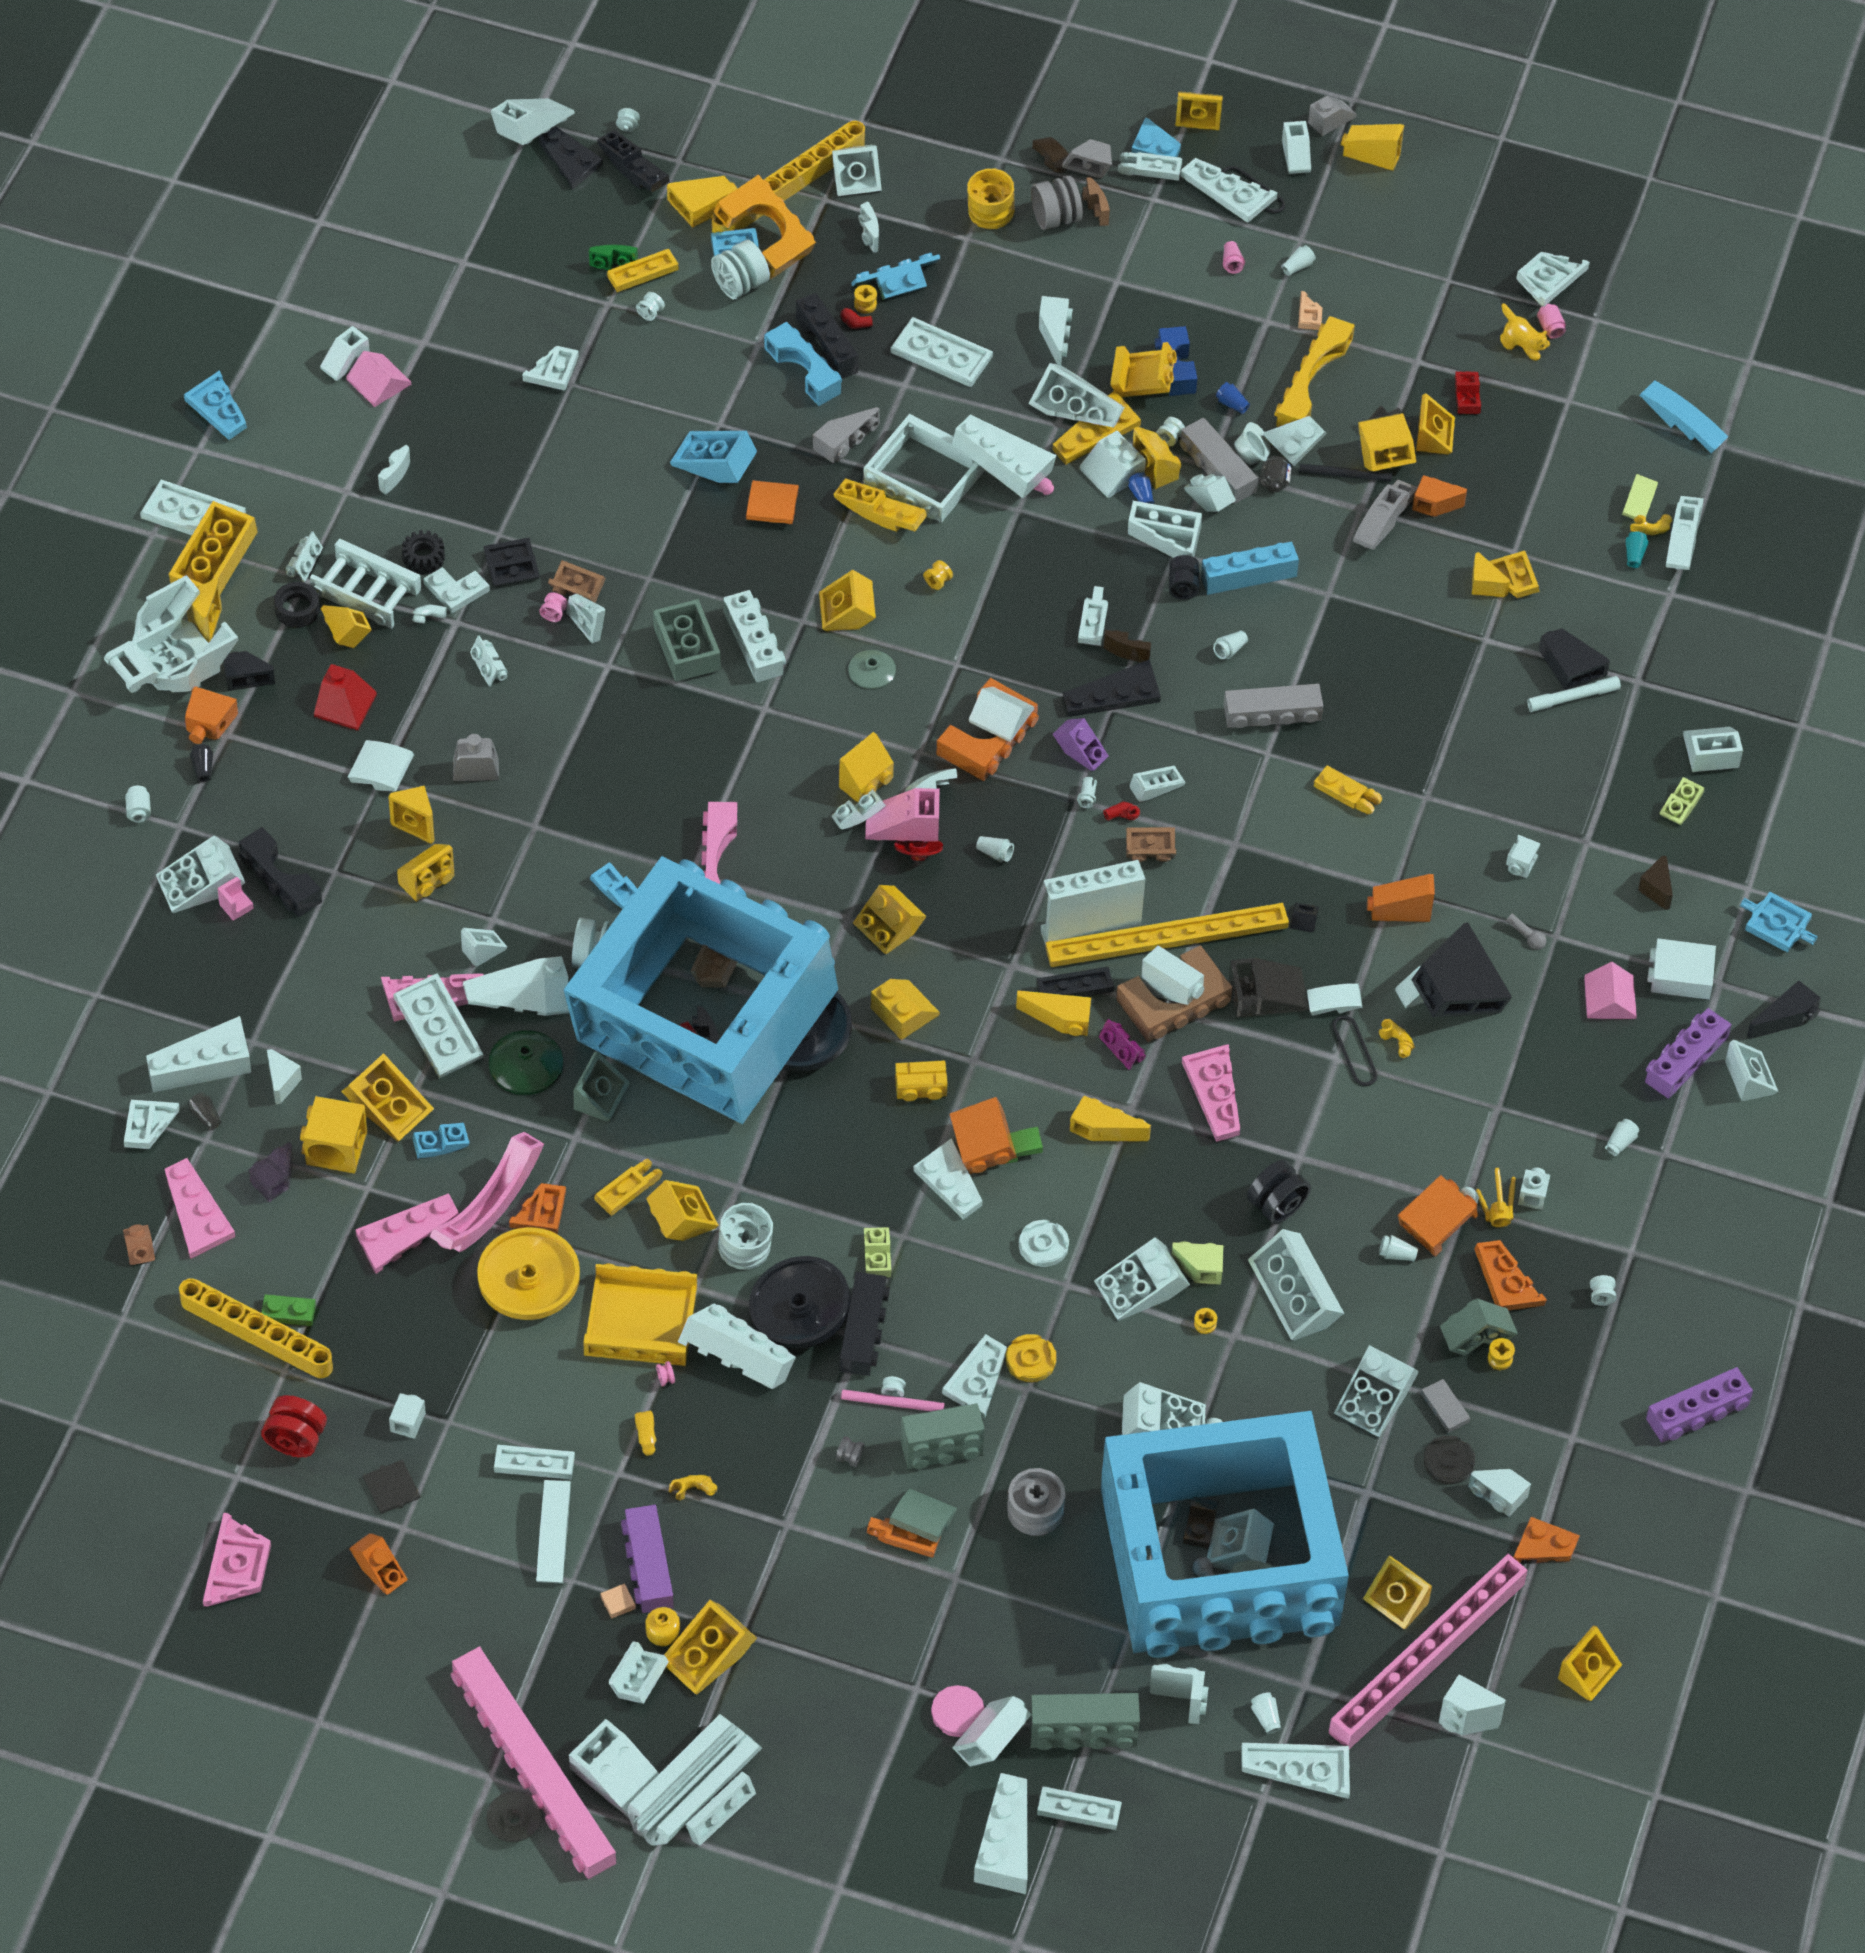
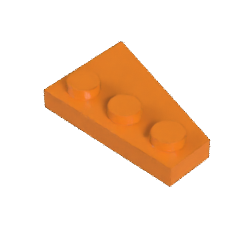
M1500 1240L1476 1244L1474 1250L1495 1305L1507 1308L1508 1310L1545 1305L1547 1299L1542 1293L1538 1294L1534 1289L1532 1280L1529 1276H1524L1517 1267L1518 1262Z

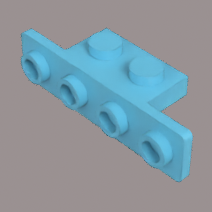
M932 253L920 256L918 261L912 262L911 259L899 262L897 267L890 268V265L880 267L873 274H869V271L862 272L856 275V279L851 284L852 287L877 280L883 300L923 289L927 285L921 267L937 263L940 260L939 254L933 256Z

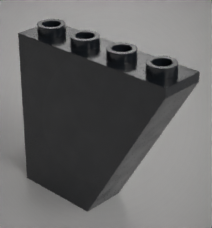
M1468 922L1457 929L1421 965L1411 979L1432 1017L1501 1013L1512 998Z

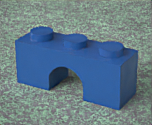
M1186 326L1159 329L1158 338H1155V350H1162L1163 343L1168 342L1171 348L1175 350L1177 361L1173 366L1174 380L1170 385L1169 396L1195 394L1197 374L1194 361H1179V359H1187L1189 357L1190 342Z

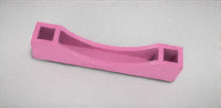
M708 802V811H703V826H707V831L702 833V846H707V851H702V865H706V871L703 872L706 878L720 884L717 874L718 862L728 844L737 836V802Z

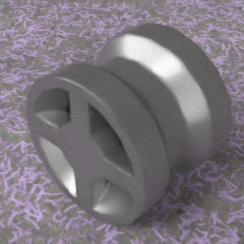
M844 1436L838 1447L836 1460L839 1462L846 1461L849 1462L850 1466L857 1467L863 1455L865 1444L862 1442L854 1443L849 1437Z

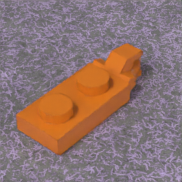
M873 1517L870 1518L867 1533L878 1537L879 1541L928 1557H934L940 1538L936 1543L890 1524L889 1518H885L884 1521Z

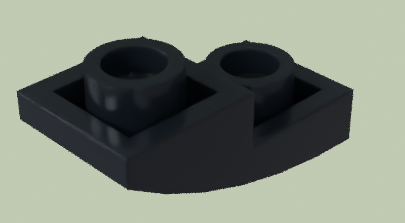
M696 1006L697 1016H692L693 1029L698 1031L699 1036L717 1044L720 1038L712 1018L702 1006Z

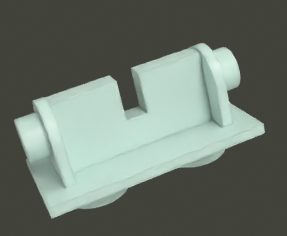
M311 532L309 537L305 536L300 540L294 553L296 557H292L286 566L287 576H299L302 582L306 581L323 549L314 532Z
M477 636L470 653L481 671V675L486 680L488 686L491 687L494 679H499V681L505 680L508 671L502 661L498 660L499 656L492 642L482 640L480 636Z

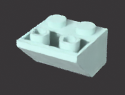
M1721 727L1683 731L1692 772L1739 768L1743 749L1739 733L1735 729Z

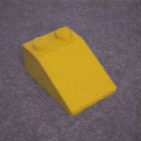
M384 1053L341 1091L351 1103L365 1105L366 1117L397 1142L434 1109Z
M709 1600L664 1654L669 1661L666 1667L697 1695L737 1662L757 1637L722 1605Z

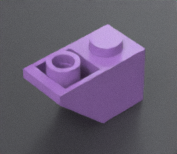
M1084 718L1068 719L1053 733L1064 753L1091 771H1094L1109 756Z

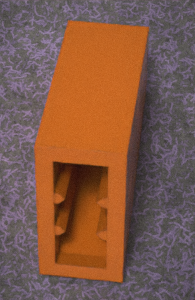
M1434 874L1374 886L1372 896L1367 897V911H1371L1372 921L1430 922L1435 895Z

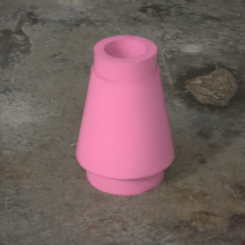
M1229 241L1224 245L1223 267L1231 274L1241 272L1245 265V259L1237 244Z

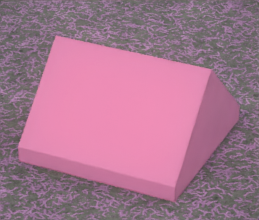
M368 351L362 352L346 376L347 380L374 407L411 385V381L383 354Z
M1610 962L1584 975L1587 1018L1636 1019L1634 977L1632 974L1615 963Z

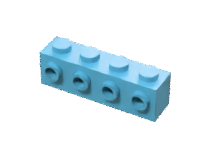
M1292 542L1277 543L1262 548L1257 547L1252 550L1233 552L1218 557L1213 556L1202 560L1201 579L1207 595L1293 578L1297 577L1299 558Z

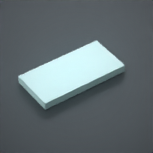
M914 317L911 318L891 347V353L969 387H972L993 357V351Z
M160 480L140 515L142 519L192 535L212 501L245 514L246 510L244 507Z
M438 973L393 994L394 1000L438 1078H442L483 1058L479 1045Z

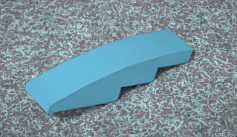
M1656 380L1640 394L1643 400L1671 428L1676 425L1690 440L1696 438L1710 453L1728 438L1712 420L1694 405Z

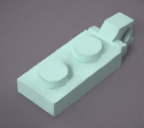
M1094 586L1093 597L1086 598L1084 601L1078 643L1099 646L1102 644L1108 610V601L1102 600L1104 587Z

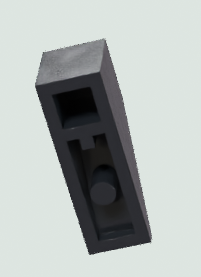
M1797 981L1750 1022L1747 1036L1752 1039L1802 1026L1807 1020L1812 1021L1820 1012L1819 1004L1821 997L1801 981Z

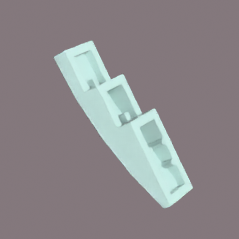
M544 1480L536 1582L563 1584L571 1481Z

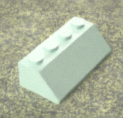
M1282 1229L1248 1259L1291 1340L1295 1341L1327 1329L1344 1314L1301 1233Z

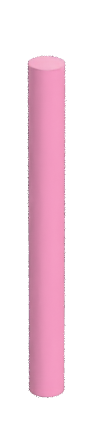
M842 1389L841 1400L930 1412L944 1409V1403L844 1389Z

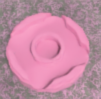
M956 1685L947 1687L937 1694L933 1700L931 1715L933 1723L936 1727L943 1730V1733L948 1736L961 1737L985 1708L977 1692L968 1687Z

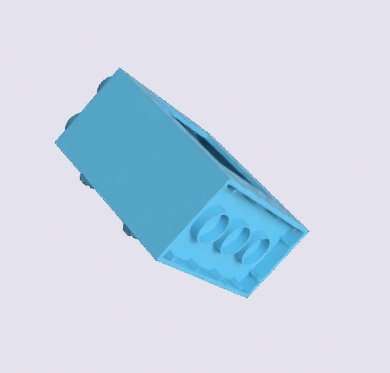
M661 856L564 988L576 1039L578 1042L743 1124L838 991L834 969L835 961L832 957L829 943L830 935L823 926L815 921L806 920L802 925L788 918L787 912L774 901L764 900L762 904H759L747 898L745 891L733 881L724 879L718 884L706 878L703 870L689 860L682 859L677 864ZM687 937L702 945H707L708 948L765 975L717 1044L639 1006V1003Z

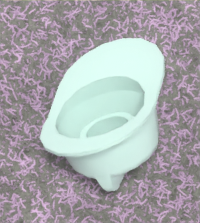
M1252 422L1245 426L1243 433L1234 443L1238 456L1249 465L1260 461L1265 462L1271 450L1269 440L1263 435L1264 431Z

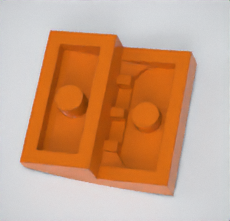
M753 480L746 519L793 524L799 485Z

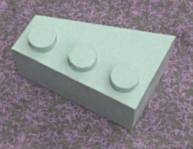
M1133 501L1128 520V534L1173 558L1180 555L1194 557L1201 530L1202 513Z

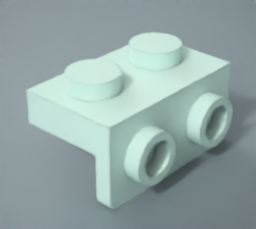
M633 1641L613 1672L609 1685L618 1698L644 1704L669 1661L665 1655L644 1651L638 1642Z

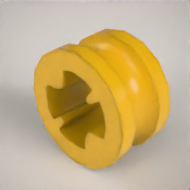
M1209 1308L1198 1310L1194 1318L1195 1329L1202 1334L1213 1332L1217 1325V1314ZM1205 1318L1210 1319L1206 1324L1202 1323Z

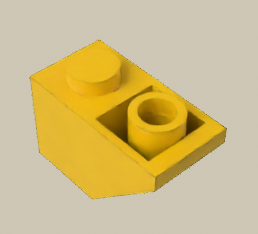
M325 605L321 607L325 622L333 633V639L339 645L355 648L372 630L363 612L347 607Z

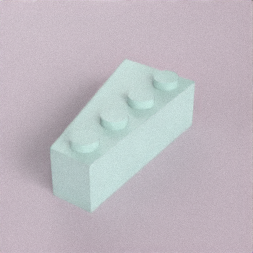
M969 415L956 428L952 441L956 448L1022 498L1027 496L1052 471L1056 455L972 415Z
M240 1016L146 1056L153 1093L251 1073L250 1057Z
M715 1303L689 1316L678 1340L679 1343L685 1346L689 1342L699 1347L697 1352L705 1356L710 1353L721 1358V1364L729 1368L743 1369V1375L771 1389L785 1382L796 1358L785 1347L775 1344L764 1333L757 1332L749 1327L744 1320L734 1317L723 1306L716 1305Z
M1003 1773L1000 1774L975 1864L974 1882L1026 1894L1027 1779Z

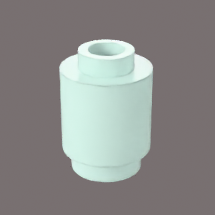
M143 786L130 787L125 795L127 818L136 823L144 822L151 816L150 795Z

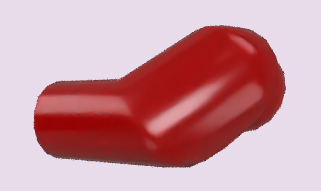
M1120 802L1103 810V814L1107 821L1116 817L1135 820L1140 815V809L1131 803Z

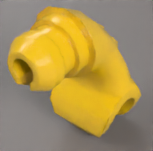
M1664 514L1659 521L1651 524L1646 522L1645 516L1638 515L1634 518L1635 523L1631 524L1630 529L1632 532H1642L1651 536L1663 534L1670 530L1672 517Z
M1384 1019L1381 1023L1383 1028L1379 1029L1380 1037L1384 1040H1389L1391 1037L1398 1039L1399 1056L1402 1058L1409 1057L1412 1049L1415 1048L1412 1038L1405 1029H1402L1391 1019Z
M637 1412L635 1414V1424L642 1452L647 1456L653 1455L656 1450L654 1446L656 1437L653 1412Z
M689 1475L673 1480L669 1485L670 1493L674 1490H679L676 1494V1499L680 1501L685 1498L686 1490L693 1487L705 1491L709 1496L717 1492V1485L713 1483L710 1476Z

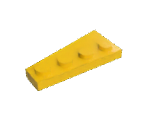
M1113 391L1108 396L1125 408L1115 427L1079 421L1053 443L1052 450L1065 465L1091 452L1101 439L1113 432L1118 431L1121 435H1124L1134 428L1141 426V419L1117 392Z

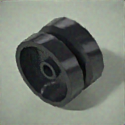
M1279 1160L1272 1163L1257 1176L1247 1192V1199L1257 1209H1262L1263 1215L1272 1224H1279L1291 1217L1304 1204L1311 1192V1184L1302 1175H1296V1170L1286 1160Z

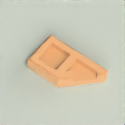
M1301 291L1298 328L1319 330L1322 322L1323 308L1317 302L1314 303L1307 297L1305 291Z

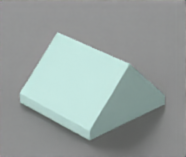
M995 687L982 688L970 715L969 722L1011 742L1033 712L1034 706Z
M1732 1040L1729 1044L1725 1062L1741 1101L1776 1094L1778 1089L1762 1051Z

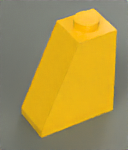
M1352 125L1348 134L1344 133L1341 141V146H1344L1343 156L1394 171L1401 155L1404 125Z
M725 176L673 182L667 184V200L693 228L711 219L717 203L735 191L737 187L733 182L730 183Z

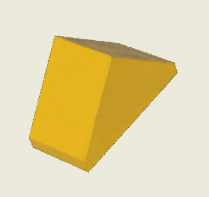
M1476 553L1473 564L1471 595L1506 597L1509 592L1510 580L1482 554Z

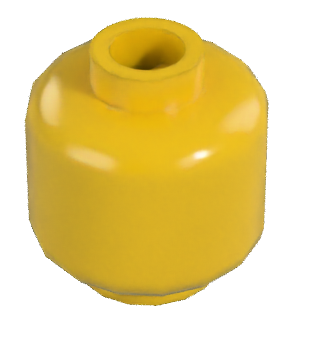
M658 1607L652 1610L646 1619V1635L648 1639L658 1646H669L674 1643L680 1633L678 1615L667 1607Z

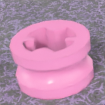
M665 1362L663 1366L656 1364V1371L661 1386H666L667 1382L674 1384L675 1377L670 1362Z

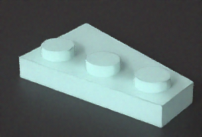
M952 1138L914 1165V1172L963 1220L982 1207V1199L963 1164Z
M985 1334L942 1388V1394L961 1406L978 1403L981 1417L985 1419L1007 1347Z

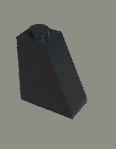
M1563 628L1548 631L1541 636L1539 651L1564 690L1576 688L1607 676L1610 664L1609 659Z

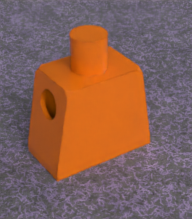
M194 686L185 714L186 730L191 732L189 735L190 741L195 744H201L205 737L214 740L219 739L238 714L237 700Z

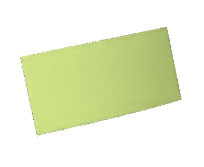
M1636 474L1622 515L1632 519L1638 515H1643L1646 518L1658 482Z
M1683 777L1675 792L1669 796L1660 811V815L1682 825L1704 793V787Z
M889 1227L864 1228L866 1273L886 1276V1278L891 1277Z

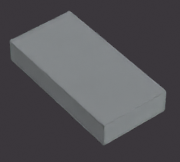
M1444 1379L1421 1390V1395L1447 1433L1470 1423L1469 1415Z

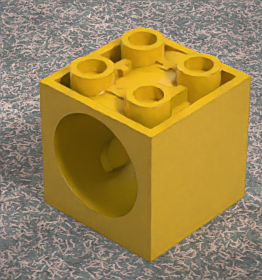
M316 1096L313 1106L309 1105L307 1110V1126L302 1127L300 1141H303L302 1154L305 1155L306 1165L355 1174L367 1135L365 1105Z

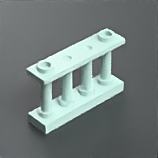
M339 538L335 544L336 562L323 579L312 574L310 576V585L316 590L318 597H324L343 607L363 612L365 617L374 620L379 625H385L392 629L394 627L393 608L405 592L415 596L418 595L421 591L420 575ZM344 565L356 568L357 570L343 588L332 583ZM365 574L376 577L377 579L363 597L352 592ZM385 583L397 587L384 606L372 602Z

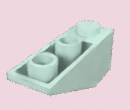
M1042 296L1039 330L1057 365H1061L1062 357H1067L1068 343H1064V340H1069L1070 326H1067V322L1072 321L1073 309L1069 308V299Z

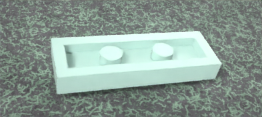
M497 1445L494 1472L572 1479L575 1452Z
M741 1772L686 1823L694 1843L699 1846L704 1843L756 1794L751 1779L747 1774Z
M1042 1787L1037 1815L1116 1830L1122 1802Z

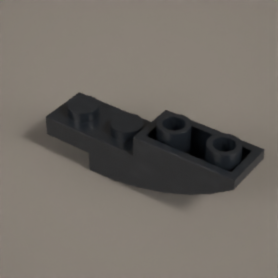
M616 130L597 139L598 145L615 167L640 190L645 187L649 191L654 192L670 183L668 174L643 157L641 148Z

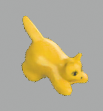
M1503 303L1501 305L1502 312L1508 319V322L1504 327L1503 333L1500 335L1502 345L1509 350L1514 349L1515 346H1520L1530 359L1539 360V350H1545L1550 346V342L1546 337L1547 331L1537 332L1527 319L1516 316Z

